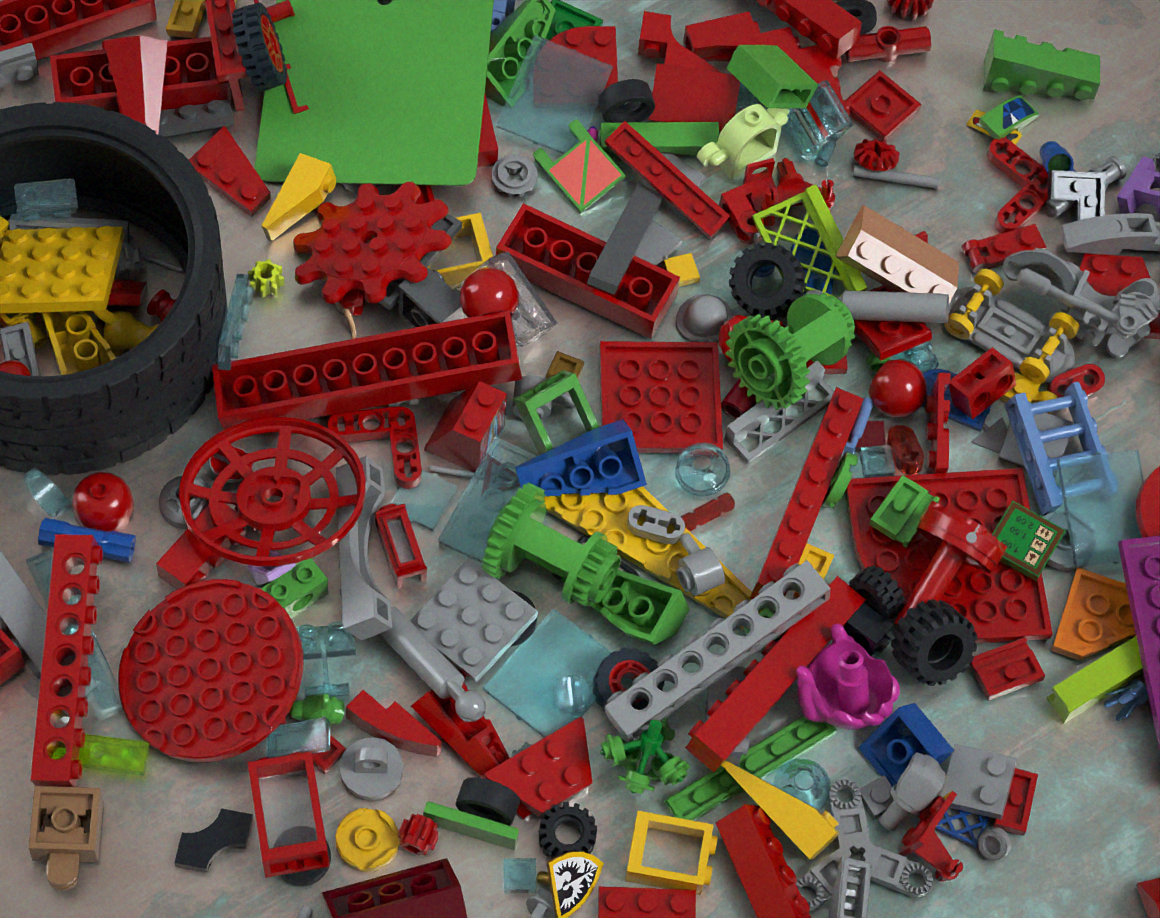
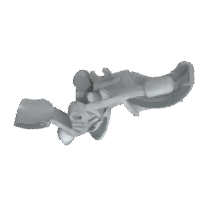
M1036 247L1035 250L1013 253L1006 257L1003 264V272L1007 279L1017 281L1019 285L1040 296L1047 295L1057 300L1060 311L1072 316L1080 325L1077 333L1079 339H1082L1085 333L1090 332L1095 338L1091 345L1098 346L1104 336L1110 334L1106 349L1114 358L1125 356L1129 348L1143 339L1144 336H1147L1151 331L1148 323L1157 318L1158 312L1160 313L1159 289L1156 282L1151 278L1135 281L1121 290L1117 296H1106L1096 292L1087 282L1089 271H1081L1075 264L1065 262L1046 249Z

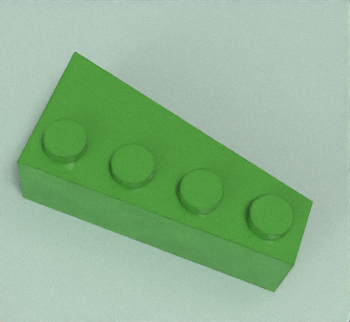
M994 29L984 59L983 89L997 92L1011 91L1021 92L1022 94H1043L1051 97H1074L1080 100L1095 99L1100 86L1099 55L1071 48H1065L1060 51L1051 43L1042 42L1040 45L1027 42V37L1016 35L1013 39L1005 37L1004 31Z

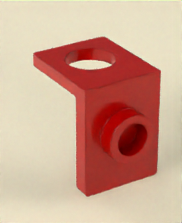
M774 158L746 165L743 184L747 183L752 191L750 202L753 210L757 213L761 212V203L765 199V189L769 187L771 193V187L776 188L772 178L775 164ZM766 167L764 171L752 174L756 169Z

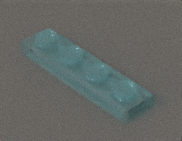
M237 274L219 341L218 369L231 370L233 358H239L240 341L238 340L243 341L245 323L243 322H248L249 305H252L254 288L249 287V275Z

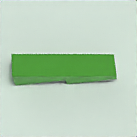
M627 122L659 152L697 156L698 152L710 142L717 143L719 137V122ZM622 123L600 124V147L604 151L613 152L605 145V140Z

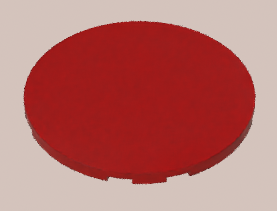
M204 580L173 591L164 597L165 600L154 609L148 610L134 627V633L127 648H124L118 673V688L123 710L137 733L153 748L165 755L189 762H214L232 758L248 751L266 739L280 725L290 711L301 685L304 666L303 648L298 630L287 611L275 598L258 587L256 588L237 580Z

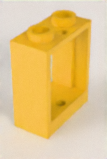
M481 212L455 217L462 222V228L453 239L471 236L478 262L436 270L442 275L445 283L449 286L464 283L465 279L478 269L495 268V261Z
M637 811L625 881L664 889L696 890V894L701 895L703 886H710L713 867L707 866L709 855H715L718 836L712 835L714 824ZM647 829L702 838L696 876L641 866Z

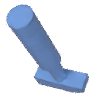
M864 397L850 433V442H846L843 455L846 451L855 455L858 439L863 435L873 407L871 398Z

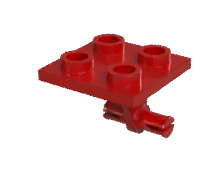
M954 791L949 792L943 797L938 795L928 808L917 815L920 822L915 828L911 827L901 839V843L904 846L898 853L905 857L914 852L936 869L935 877L937 880L941 878L940 882L955 879L963 870V863H958V859H952L934 831L957 796Z

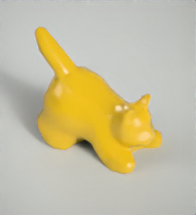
M107 309L93 311L97 317L106 323L103 339L105 338L115 356H121L125 349L131 350L159 326V324L150 327L138 321L131 313L123 310L114 311L113 313Z

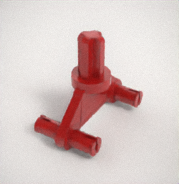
M783 158L781 162L777 163V170L781 179L777 188L771 187V193L769 187L765 189V199L761 203V211L803 193L806 188L813 186L804 181L801 174L796 172L793 162L789 161L788 158ZM827 179V185L826 180H823L821 183L822 188L818 187L831 213V207L835 204L834 182ZM801 201V202L796 203V204H794V205H792V206L803 205V203H802V201ZM770 215L764 218V225L769 227L770 222L771 226L775 224V217Z

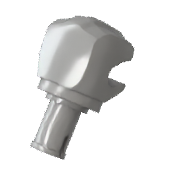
M915 753L912 756L898 783L890 790L894 801L879 817V822L886 829L895 831L896 827L909 812L920 814L938 797L943 790L945 782V772L939 766L938 761L927 754Z

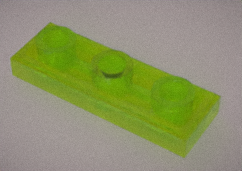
M85 734V746L80 748L79 760H82L83 768L145 775L150 749L149 742ZM66 748L57 749L53 754V759L62 758L66 753ZM97 752H104V755L101 757L94 756Z

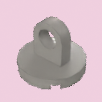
M375 737L359 739L349 745L342 755L339 766L343 785L357 798L369 801L383 799L390 795L401 783L403 775L402 757L396 747L385 739Z

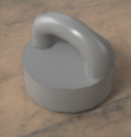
M990 827L981 833L978 838V849L986 859L992 861L1000 860L1010 852L1011 839L1007 832L1001 828Z

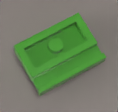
M902 475L870 519L869 525L894 541L896 539L903 543L902 546L907 548L918 532L916 528L924 511L931 501L938 503L940 498L928 494V490Z

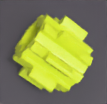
M266 259L263 262L256 261L255 267L248 271V280L251 281L250 290L256 293L259 292L263 298L266 295L276 296L277 289L285 285L284 277L281 276L282 266L271 263V259Z

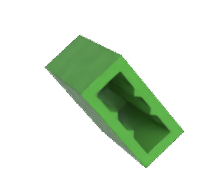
M738 45L727 66V69L767 108H806L818 87V84L775 45Z

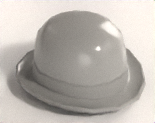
M710 294L695 295L687 299L679 307L676 315V327L683 337L692 342H714L719 340V330L725 322L733 317V312L728 304L719 297Z

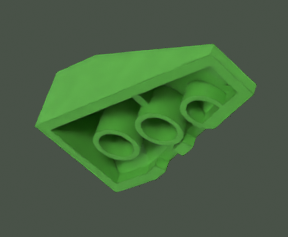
M525 0L490 35L485 94L486 97L508 109L513 108L529 85L528 75L532 65H535L539 45L542 40H545L556 11L549 0Z

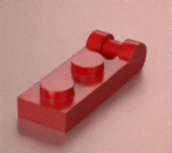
M1036 224L981 240L972 239L961 246L964 255L969 256L971 260L969 265L974 273H978L980 269H992L1002 266L1006 257L1013 253L1035 250L1036 247L1039 249L1047 248ZM985 252L986 257L981 256L980 253Z

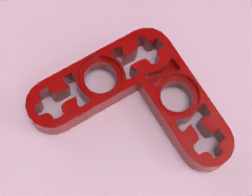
M996 138L989 146L987 152L988 160L1022 187L1000 209L995 219L996 230L999 233H1005L1024 227L1047 204L1046 202L1049 201L1048 188L1042 189L1040 185H1048V172L1041 164L1006 138L998 140ZM1002 149L1006 151V153H1001L1000 155L996 153V151H1001ZM1020 164L1026 165L1030 169V173L1021 174L1016 170L1015 166ZM1021 199H1029L1033 202L1034 207L1026 209L1020 205L1019 201ZM1014 212L1017 214L1013 223H1004V219L1009 220Z
M398 406L333 414L329 418L328 429L337 433L347 442L390 439L396 483L404 489H412L420 484L422 467L414 413L409 408ZM398 418H403L405 425H399ZM373 419L378 421L380 425L377 429L368 430L363 424L365 421ZM385 419H388V428H385ZM354 422H358L357 431H355ZM338 424H344L345 431H339ZM402 442H408L413 446V449L408 453H402L396 447ZM410 462V472L412 474L410 478L406 477L404 473V463Z

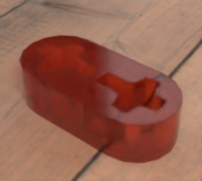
M904 425L891 427L887 436V448L896 468L903 474H918L923 468L924 452L914 431Z

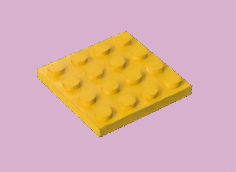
M123 226L6 230L0 250V314L106 310L125 237Z

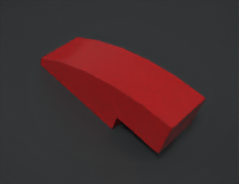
M363 689L346 706V718L362 731L375 738L385 739L398 749L420 755L437 757L441 753L442 741L396 701L385 709Z

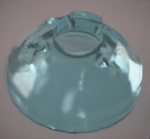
M696 443L688 446L680 453L675 466L676 479L686 492L696 496H709L717 493L727 484L730 477V463L726 454L719 447L710 443ZM699 456H706L711 460V464L706 469H698L694 466L693 461Z
M805 758L794 759L785 763L776 773L773 782L774 786L818 810H821L828 801L831 788L830 779L824 768L818 763ZM801 773L808 774L813 779V786L808 789H802L795 783V777Z

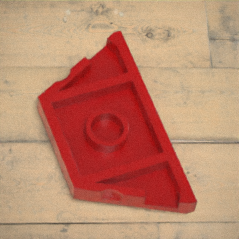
M580 716L487 771L481 778L510 788L519 796L520 802L524 804L527 810L538 817L543 815L548 809L551 810L554 805L561 804L593 783L584 719Z

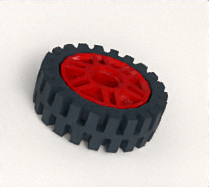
M255 3L234 10L232 24L234 26L233 32L236 36L235 41L239 47V55L243 59L242 64L246 67V73L250 77L252 85L259 92L284 85L287 82V67L284 63L285 56L282 53V45L279 43V35L275 31L276 27L274 22L271 21V16L267 12L266 7L262 3Z

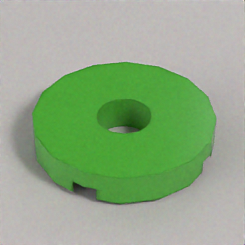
M848 451L842 456L822 506L831 510L834 509V504L840 501L852 478V472L849 469L851 465H857L858 456Z

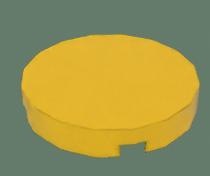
M359 808L348 813L340 821L335 835L336 850L341 860L350 868L361 872L377 871L387 866L396 856L399 847V830L394 820L384 811Z

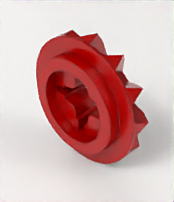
M876 138L872 141L864 139L862 143L856 144L854 158L864 168L873 171H888L895 168L899 162L900 153L896 151L895 145H888L886 140L881 142Z

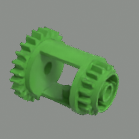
M816 293L799 297L789 307L787 315L788 326L785 328L779 324L778 320L771 322L769 316L761 318L760 314L754 317L750 315L733 326L734 330L728 333L731 339L726 341L727 346L731 348L726 352V355L733 360L728 363V366L736 369L733 377H740L739 387L746 386L748 388V397L753 394L756 395V403L759 404L764 401L766 408L773 405L775 410L781 407L786 409L802 399V395L807 392L805 386L810 381L806 378V375L810 373V370L806 368V362L809 359L813 362L818 361L821 365H832L844 358L849 347L852 346L850 341L855 338V325L852 314L847 306L834 296H827L826 293L817 295Z
M529 482L527 485L524 484L522 489H518L516 496H512L511 500L502 508L493 523L487 539V548L484 550L486 554L482 559V562H484L481 566L483 572L500 579L501 576L504 577L506 571H514L526 558L566 579L562 591L563 601L569 604H573L576 601L584 606H589L590 602L599 603L609 590L619 570L621 557L617 555L618 547L607 542V535L600 531L595 532L585 545H582L543 525L546 514V504L544 503L545 500H543L546 495L544 494L545 490Z

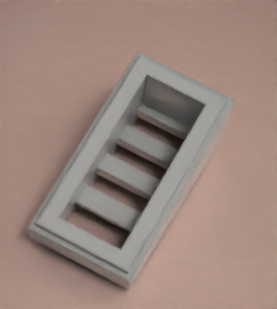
M845 857L840 858L829 918H867L872 863ZM848 870L860 872V878L848 876ZM847 884L858 886L857 891L846 889ZM846 897L855 899V904L845 902ZM844 911L853 912L852 917L844 915Z

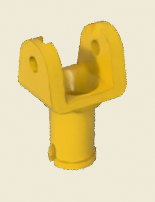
M6 313L0 314V323L3 328L28 322L35 349L40 348L46 343L47 336L42 333L33 321L34 313H19L11 319Z

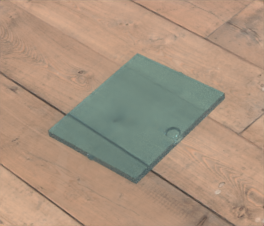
M534 35L496 127L530 140L536 145L539 144L565 154L579 142L571 134L568 126L569 123L578 119L584 128L588 130L598 106L599 95L605 89L613 66L581 54L575 49L566 48Z
M1139 450L1104 454L1097 452L1094 455L1057 459L1075 568L1106 563L1118 564L1121 562L1118 542L1124 539L1142 538L1136 520V499L1139 489L1144 482Z
M553 609L534 630L532 635L524 641L483 687V690L516 715L518 720H522L545 738L580 716H583L594 704L597 698L593 694V678L601 662L611 652L593 639L592 635L585 633L569 619Z

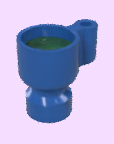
M1049 141L1041 146L1039 154L1047 172L1052 170L1076 172L1073 168V158L1057 142Z

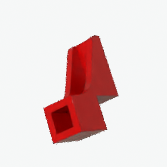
M644 11L637 55H643L648 58L665 59L664 64L720 72L717 68L676 41L671 30L672 15Z

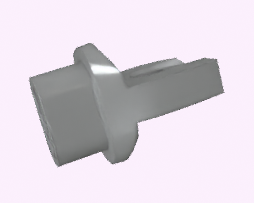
M540 888L535 896H530L526 901L527 908L531 914L530 918H556L551 892Z

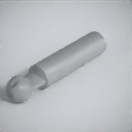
M810 290L804 295L816 293L817 295H820L823 292L819 290ZM845 290L841 297H835L847 306L854 320L948 323L949 294Z
M391 607L392 629L380 633L381 637L440 698L447 699L452 697L456 701L455 710L462 720L475 722L482 718L486 711V702L482 695L475 691H465L462 688L464 682L463 675L398 608Z

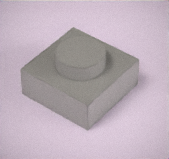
M885 775L860 788L862 803L873 820L881 816L894 801L890 794L892 786Z

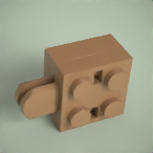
M34 786L28 849L33 861H47L46 877L50 886L56 890L65 891L76 885L80 862L98 863L103 812V797L100 788Z

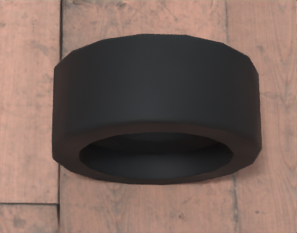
M628 79L614 83L604 89L598 99L605 123L642 122L649 118L655 109V102L648 83L639 79Z
M478 777L463 780L456 799V807L459 811L508 826L513 824L520 804L519 796L510 788Z

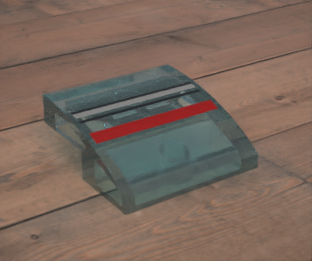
M823 80L818 83V87L806 108H788V121L783 126L802 159L810 160L828 142L836 143L854 124L827 80Z

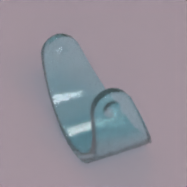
M33 468L25 474L24 481L28 490L42 509L53 519H58L72 508L70 501L43 472Z

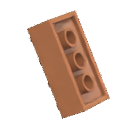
M865 205L861 206L835 256L894 292L949 294L950 303L958 288V261Z

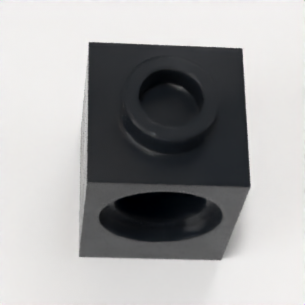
M863 603L846 622L844 629L847 635L851 636L855 642L860 644L872 656L876 651L882 653L892 639L888 635L894 624Z

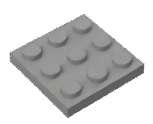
M468 558L414 615L410 622L450 663L477 683L539 614L530 604L496 578L483 572V568Z

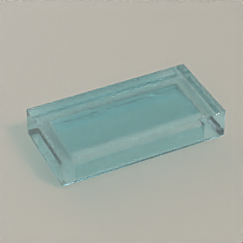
M326 717L278 726L267 737V757H281L293 752L304 753L311 751L314 754L330 751V721Z

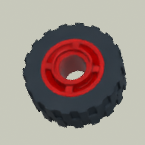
M622 648L620 651L610 653L601 662L593 678V694L597 698V704L603 708L604 712L607 700L614 693L626 691L621 684V679L629 678L634 681L639 675L645 672L650 674L658 668V662L652 659L647 652L644 651L643 653L636 648ZM664 681L657 686L661 691L665 685ZM638 699L633 702L632 707L637 710H643L649 703L644 699Z

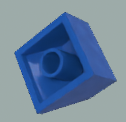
M916 703L899 707L858 747L881 777L883 775L886 776L892 787L898 783L899 778L915 753L927 754L933 757L940 766L955 751Z

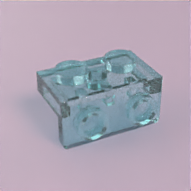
M74 179L19 183L14 186L16 219L23 218L24 222L41 221V216L53 215V219L71 218V213H76L78 209Z

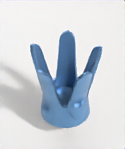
M1134 679L1132 682H1128L1126 687L1106 693V695L1118 694L1105 701L1104 706L1111 707L1117 703L1122 705L1127 703L1116 715V721H1120L1124 717L1127 719L1139 704H1144L1149 700L1147 687L1141 681Z

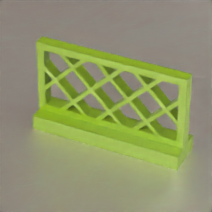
M816 184L806 188L803 193L752 215V219L764 243H772L769 237L771 236L775 238L773 244L775 246L778 239L794 244L792 252L794 256L798 246L814 251L810 266L801 263L802 269L808 270L804 280L806 283L810 272L827 277L823 293L826 292L830 279L842 282L847 291H866L867 285L860 271L835 257L844 239ZM802 201L807 211L804 221L787 215L790 206ZM786 208L784 214L779 213V211ZM770 215L782 219L778 233L765 229L761 219ZM808 217H810L813 224L807 222ZM785 220L802 226L797 240L781 235ZM805 227L817 231L820 237L817 246L800 241ZM821 241H822V243H823V246H824L825 250L819 248V247H820V244H821ZM817 253L830 258L832 265L829 272L813 267ZM777 267V269H778V271H779V273H780V275H781V278H782V280H783V282H784L783 272L781 271L780 268ZM834 268L838 275L832 274ZM806 286V290L803 289V292L817 289Z

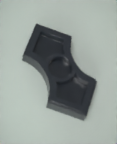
M221 808L216 820L207 828L194 833L182 832L174 862L175 866L207 872L212 861L221 853L230 849L246 848L253 814Z

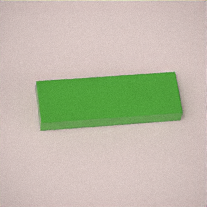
M430 801L426 803L423 816L432 819V821L438 824L437 827L515 851L519 836L518 828Z

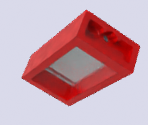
M293 752L286 756L275 758L263 757L256 761L248 762L265 878L330 867L312 752Z

